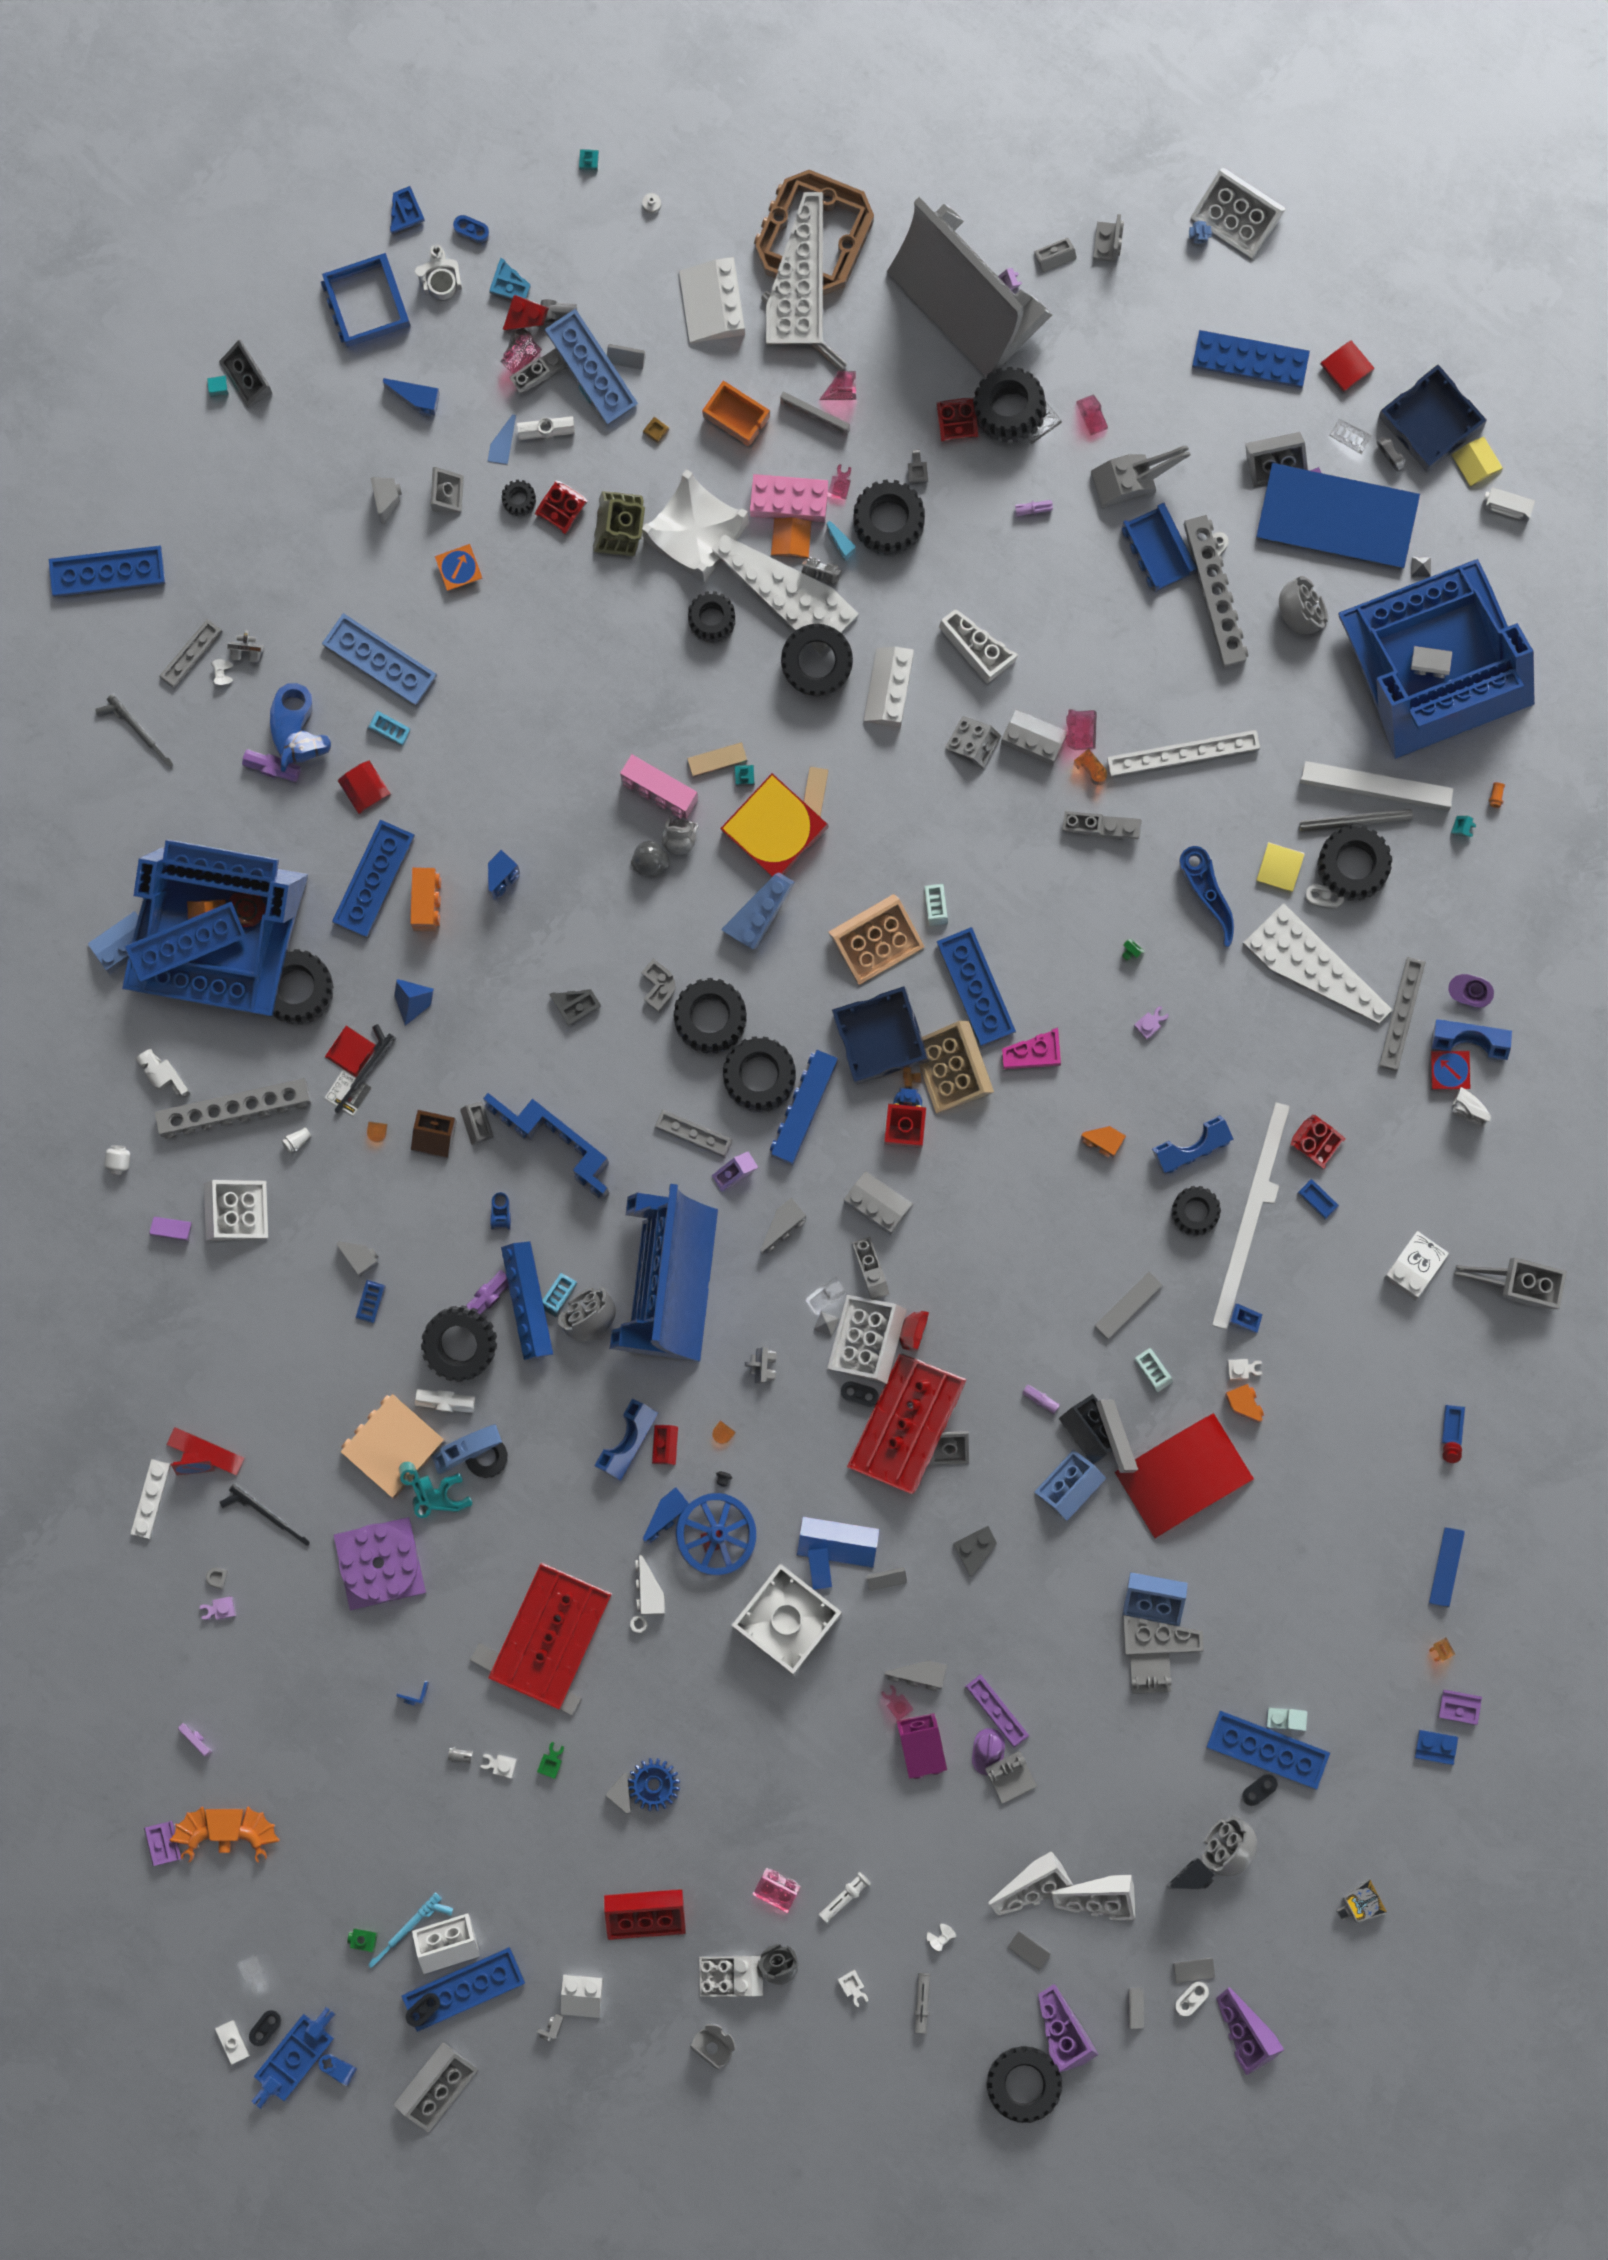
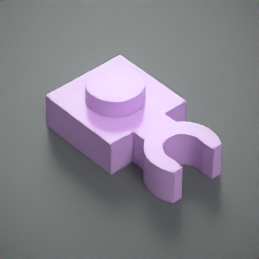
M1161 1006L1155 1009L1153 1016L1148 1012L1134 1024V1027L1146 1040L1161 1028L1158 1022L1165 1021L1169 1016L1168 1013L1163 1017L1158 1015V1012L1162 1009Z
M232 1596L212 1600L213 1606L211 1607L209 1605L200 1606V1609H208V1614L202 1616L203 1620L210 1619L212 1615H215L216 1620L236 1616Z

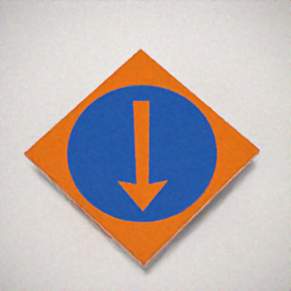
M470 544L435 556L447 591L483 579Z

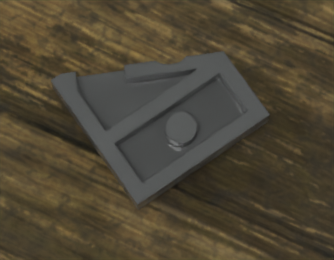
M591 989L567 991L564 993L553 992L549 994L568 1026L601 1007Z
M989 1526L953 1543L970 1577L975 1574L997 1544Z

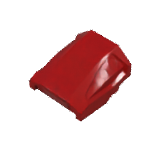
M959 398L936 402L941 442L979 437L973 398Z
M555 481L534 514L544 518L559 528L564 534H567L588 501L569 486Z
M370 760L354 767L337 780L358 814H361L362 811L382 798L391 795Z
M1312 1114L1293 1135L1291 1146L1303 1153L1317 1166L1325 1169L1327 1161L1346 1138L1318 1116Z
M913 1312L904 1319L899 1337L902 1349L918 1351L929 1312Z

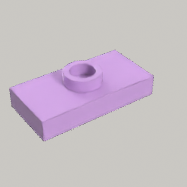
M184 1723L178 1727V1730L203 1756H208L212 1752L202 1742L204 1738L198 1731L193 1732Z

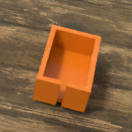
M724 380L702 410L705 419L748 447L751 446L758 436L759 430H762L770 418L769 409Z
M412 867L411 926L413 931L437 932V926H440V915L437 907H441V896H439L438 889H441L442 881L440 873H437L435 868Z

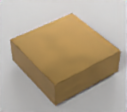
M653 417L643 430V433L658 444L668 432L669 427L656 417Z

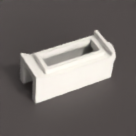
M1492 487L1490 492L1485 493L1483 503L1486 504L1484 510L1489 508L1490 511L1519 520L1523 519L1528 523L1535 500Z

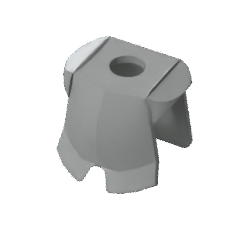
M707 2024L705 2029L699 2031L690 2045L696 2054L718 2070L730 2060L732 2051L736 2049L731 2034L726 2035L722 2031L721 2026ZM711 2042L716 2043L718 2046L717 2052L709 2054L706 2050L707 2044Z

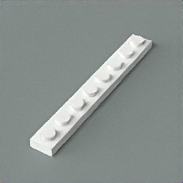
M1257 730L1111 756L1107 757L1110 776L1114 777L1260 750Z

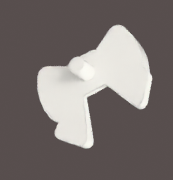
M217 659L211 662L215 669L214 685H228L233 681L232 678L224 675L225 669L234 666L229 660Z
M940 1924L942 1935L938 1938L929 1932L927 1933V1941L930 1942L932 1948L937 1952H941L943 1945L949 1940L956 1938L954 1930L948 1925Z

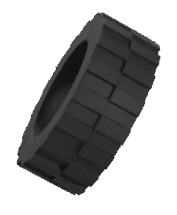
M500 1443L492 1448L496 1454L493 1464L483 1466L477 1461V1457L469 1458L465 1461L468 1469L476 1476L483 1478H492L497 1474L499 1475L504 1470L508 1461V1452L505 1445Z

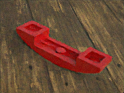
M174 1427L166 1444L184 1453L197 1452L200 1459L208 1458L212 1465L236 1476L245 1459Z

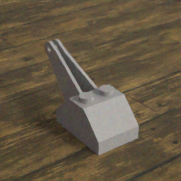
M1181 446L1148 459L1145 454H1128L1111 459L1091 470V476L1101 507L1105 508L1156 493L1154 479L1191 456L1190 452H1185L1189 449L1188 446ZM1162 461H1165V462H1163V463H1161V464H1159V465L1153 467L1152 469L1149 468V467L1152 466V465H1155V464H1157V463H1160V462H1162Z
M1516 1257L1510 1258L1508 1268L1456 1265V1269L1462 1271L1506 1276V1281L1501 1282L1464 1272H1455L1454 1274L1458 1277L1504 1288L1503 1296L1513 1302L1528 1306L1560 1309L1567 1274L1565 1270Z

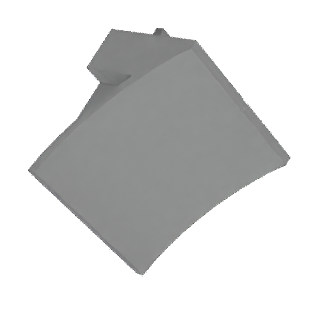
M918 197L914 201V215L909 231L886 272L939 325V328L987 378V374L990 372L994 374L996 369H999L1052 314L1040 301L1020 289L1014 294L955 232L964 221L951 207L943 204L934 212Z

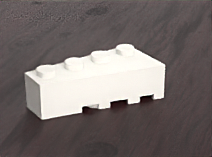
M955 609L941 620L938 628L986 684L1016 662L1017 653L1010 651L1002 642H998L991 637L987 631L977 627L973 621Z

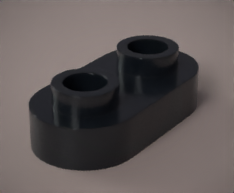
M848 1381L841 1387L842 1397L853 1403L871 1407L879 1399L877 1390L870 1386ZM849 1388L854 1390L853 1395L847 1394ZM871 1394L873 1398L868 1401L865 1396Z
M1269 1774L1261 1776L1244 1789L1242 1793L1243 1802L1249 1806H1255L1276 1791L1278 1786L1276 1778ZM1265 1781L1271 1782L1270 1788L1265 1787ZM1251 1792L1256 1794V1798L1254 1800H1251L1249 1798V1794Z
M427 1993L406 2012L405 2018L407 2023L413 2027L422 2025L439 2009V1997L434 1993ZM429 1999H432L434 2001V2005L432 2007H429L427 2005V2001ZM414 2013L419 2014L420 2017L418 2020L413 2019L412 2016Z
M270 2010L265 2012L251 2029L249 2040L253 2045H265L279 2028L282 2019L277 2011ZM273 2016L275 2018L274 2024L269 2023V2017ZM258 2032H261L263 2034V2038L261 2040H258L256 2038V2034Z

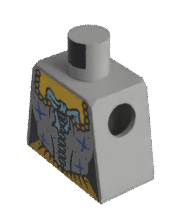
M1370 1879L1365 1880L1345 1895L1343 1900L1346 1905L1337 1910L1341 1920L1352 1916L1355 1923L1387 1913Z

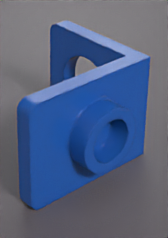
M424 1682L420 1700L397 1694L396 1697L403 1698V1703L415 1706L416 1702L423 1704L429 1682Z

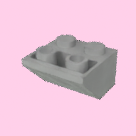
M1414 646L1410 669L1414 670V674L1426 675V672H1432L1434 677L1445 678V675L1450 673L1452 651Z

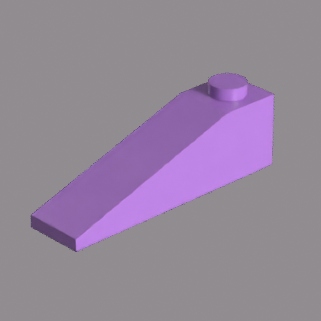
M1053 1984L1039 1993L1038 1997L1042 2017L1045 2022L1049 2053L1054 2063L1057 2064L1059 2072L1082 2066L1099 2054L1057 1986Z
M1230 1987L1216 1998L1223 2020L1228 2023L1231 2032L1228 2034L1229 2038L1234 2041L1237 2050L1234 2052L1236 2059L1246 2075L1272 2061L1284 2051L1270 2028Z

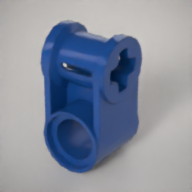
M502 1192L496 1193L492 1197L491 1230L495 1228L511 1229L510 1200ZM499 1197L506 1199V1203L502 1207L496 1205V1199Z
M330 2054L322 2056L319 2060L320 2070L346 2086L349 2085L357 2071L356 2067ZM330 2058L333 2067L325 2069L323 2060Z

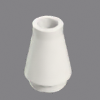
M303 1128L285 1136L282 1143L289 1153L296 1152L311 1137V1134L307 1128Z

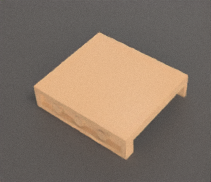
M392 1394L390 1397L387 1395L380 1402L382 1406L377 1411L373 1410L367 1417L369 1419L365 1425L361 1424L354 1433L356 1435L351 1440L347 1439L343 1443L341 1453L395 1499L406 1487L400 1480L399 1466L404 1462H411L415 1465L417 1472H419L446 1441Z

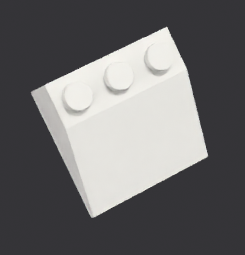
M211 1180L204 1183L206 1240L227 1241L268 1238L266 1181Z

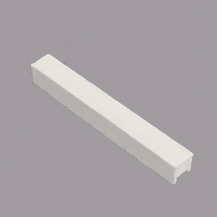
M1305 761L1300 779V784L1449 811L1452 806L1451 801L1454 788Z

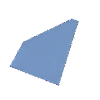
M512 414L490 444L488 461L508 464L516 415Z

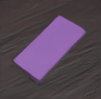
M153 1217L149 1234L156 1237L189 1241L192 1222Z

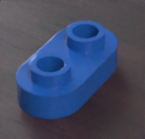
M460 215L453 222L455 232L468 239L481 243L489 237L488 226L471 217ZM465 224L466 228L461 229L460 225ZM479 231H482L483 235L478 236L477 233Z

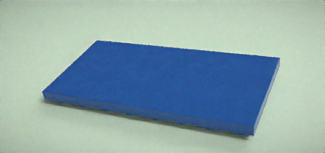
M1272 463L1256 538L1404 568L1420 494Z

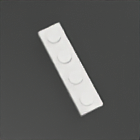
M151 1459L131 1535L146 1539L151 1538L171 1464Z

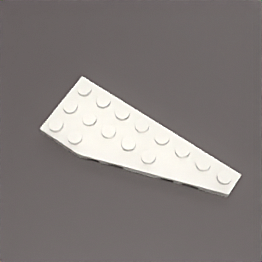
M804 192L766 305V344H823V192Z
M726 535L711 548L794 631L809 624H825L842 632L859 615L832 587ZM822 642L808 644L819 655L828 646Z
M1284 903L1243 942V945L1270 971L1286 977V979L1304 986V988L1328 1000H1332L1340 1004V1006L1348 1008L1377 1024L1392 1012V1009Z

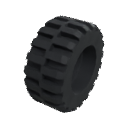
M1007 367V370H1002V368L996 369L994 374L990 372L986 375V380L982 379L979 382L980 387H977L974 392V411L980 428H983V432L986 435L991 434L992 439L998 440L1001 438L1002 442L1006 443L1008 440L1018 442L1019 438H1023V440L1029 438L1028 434H1034L1037 431V426L1040 427L1043 424V418L1046 416V400L1043 387L1040 386V381L1035 377L1033 378V374L1029 371L1024 373L1022 368L1013 370V367ZM1015 393L1027 399L1025 408L1013 416H1002L992 409L995 401L1005 394Z
M886 479L881 484H878V482L872 483L871 488L867 486L863 490V494H859L857 503L854 505V530L858 534V539L860 542H864L866 548H873V552L877 554L881 551L884 552V555H890V552H895V555L901 554V550L907 551L911 548L912 544L915 545L919 536L923 532L925 508L923 507L921 497L918 498V493L915 489H909L910 485L906 483L901 485L898 480L890 483ZM883 503H895L906 511V524L895 532L881 531L872 523L871 515L873 510Z
M809 624L797 629L789 636L782 649L781 666L786 680L796 690L806 695L822 696L838 690L847 681L852 670L853 655L850 644L841 632L825 624ZM812 642L825 643L832 649L835 656L833 669L829 674L821 678H813L806 675L799 664L800 652L807 644Z
M1351 825L1350 828L1342 827L1338 832H1333L1326 839L1319 853L1317 865H1319L1318 873L1322 877L1323 885H1327L1332 893L1338 894V897L1348 898V901H1353L1354 899L1360 901L1364 900L1365 897L1375 895L1384 886L1392 869L1391 850L1389 845L1386 846V840L1383 836L1379 837L1377 831L1367 830L1368 827L1366 826L1357 828V825ZM1358 847L1370 855L1373 866L1368 876L1363 879H1351L1341 873L1337 866V858L1343 849Z
M294 949L293 952L287 950L280 981L289 972L296 970L305 971L313 979L314 990L307 1000L298 1004H290L284 1001L278 990L273 1015L281 1022L285 1021L291 1025L293 1023L302 1025L306 1021L310 1023L315 1021L314 1018L316 1016L320 1017L323 1015L322 1011L325 1008L328 1009L330 1005L329 1001L333 998L332 988H334L331 974L320 958L312 955L311 952L306 950L301 952L300 949Z
M707 978L704 981L699 979L696 980L695 984L692 985L690 983L686 986L687 989L681 991L678 1000L675 1002L673 1015L677 1033L686 1045H690L691 1049L695 1051L700 1050L706 1054L708 1052H713V1054L719 1053L720 1050L725 1051L732 1044L735 1045L738 1042V1038L743 1035L747 1022L745 1003L739 991H736L730 983L726 984L724 980L718 979L716 981L713 978ZM706 999H715L725 1005L728 1011V1020L721 1030L706 1033L700 1031L694 1025L692 1013L699 1002Z
M755 1036L750 1040H742L739 1045H735L732 1051L727 1054L723 1065V1080L728 1095L737 1105L743 1106L749 1111L751 1109L756 1110V1112H762V1110L770 1111L773 1110V1107L782 1105V1102L789 1098L795 1086L796 1069L793 1058L784 1045L781 1046L775 1039L773 1041L769 1040V1037L757 1038ZM764 1057L771 1060L776 1066L777 1080L770 1089L753 1091L743 1083L741 1077L742 1068L752 1058Z
M463 1305L461 1307L451 1306L435 1315L426 1325L421 1338L423 1339L421 1350L424 1351L422 1356L424 1361H428L429 1369H434L437 1376L446 1377L445 1380L448 1381L453 1379L456 1382H462L466 1379L471 1380L477 1375L479 1376L490 1365L497 1349L495 1341L497 1335L496 1332H493V1324L486 1320L487 1316L479 1314L475 1308L468 1309L467 1306ZM460 1326L468 1329L476 1339L477 1348L470 1359L458 1361L445 1353L442 1347V1337L447 1329Z
M1028 2046L1010 2048L994 2060L987 2075L986 2083L989 2099L995 2109L1009 2120L1018 2123H1032L1041 2120L1054 2110L1060 2100L1062 2077L1059 2068L1049 2055L1037 2048ZM1026 2065L1033 2067L1042 2077V2092L1033 2102H1016L1007 2093V2076L1018 2066Z

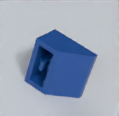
M502 850L488 862V889L493 899L496 897L500 898L507 889L505 888L510 883H515L520 877L518 875L520 873L518 865Z

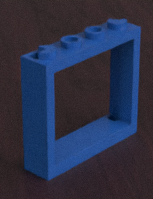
M386 253L322 274L324 281H321L323 291H328L329 297L326 299L329 308H333L335 311L332 317L335 326H340L341 331L338 334L341 343L345 342L347 348L411 327ZM382 266L400 320L349 337L331 283Z

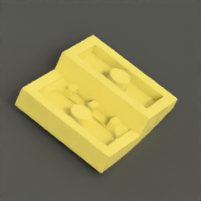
M1268 842L1256 881L1293 892L1305 853Z

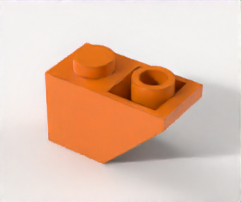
M1111 1126L1086 1131L1081 1135L1083 1144L1090 1148L1096 1147L1100 1150L1099 1153L1106 1158H1109V1156L1114 1158L1126 1138V1135Z
M1246 1384L1226 1392L1225 1396L1233 1413L1257 1423L1263 1420L1262 1416H1264L1261 1406H1257L1254 1400L1257 1396L1253 1387L1249 1388V1385Z

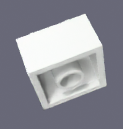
M563 1975L561 2014L600 2018L604 1978Z

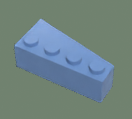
M781 873L775 874L721 930L751 949L757 948L795 882Z

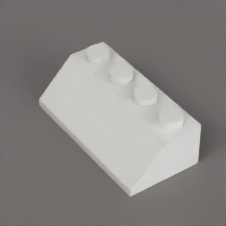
M901 647L876 648L864 722L901 728L914 656L913 649Z

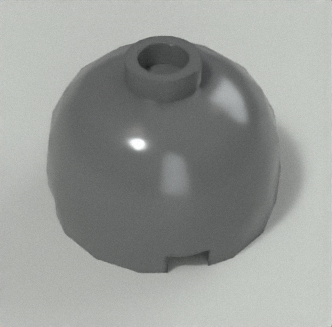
M781 1945L770 1946L762 1952L760 1961L758 1960L762 1976L768 1982L775 1985H783L790 1982L798 1971V1960L795 1951L789 1946L787 1948L781 1947Z

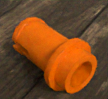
M1493 783L1491 798L1488 800L1491 807L1500 808L1503 804L1502 797L1505 784Z

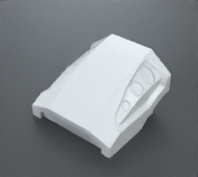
M1461 1087L1453 1101L1452 1106L1454 1108L1452 1113L1485 1127L1486 1123L1490 1121L1491 1115L1474 1095Z

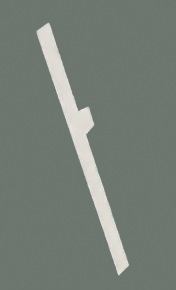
M1276 1102L1213 1320L1212 1325L1227 1329L1262 1203H1275L1279 1186L1270 1182L1269 1178L1290 1108L1288 1105Z

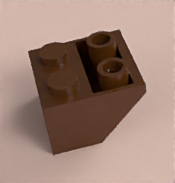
M417 1110L411 1150L448 1158L457 1123L456 1118Z

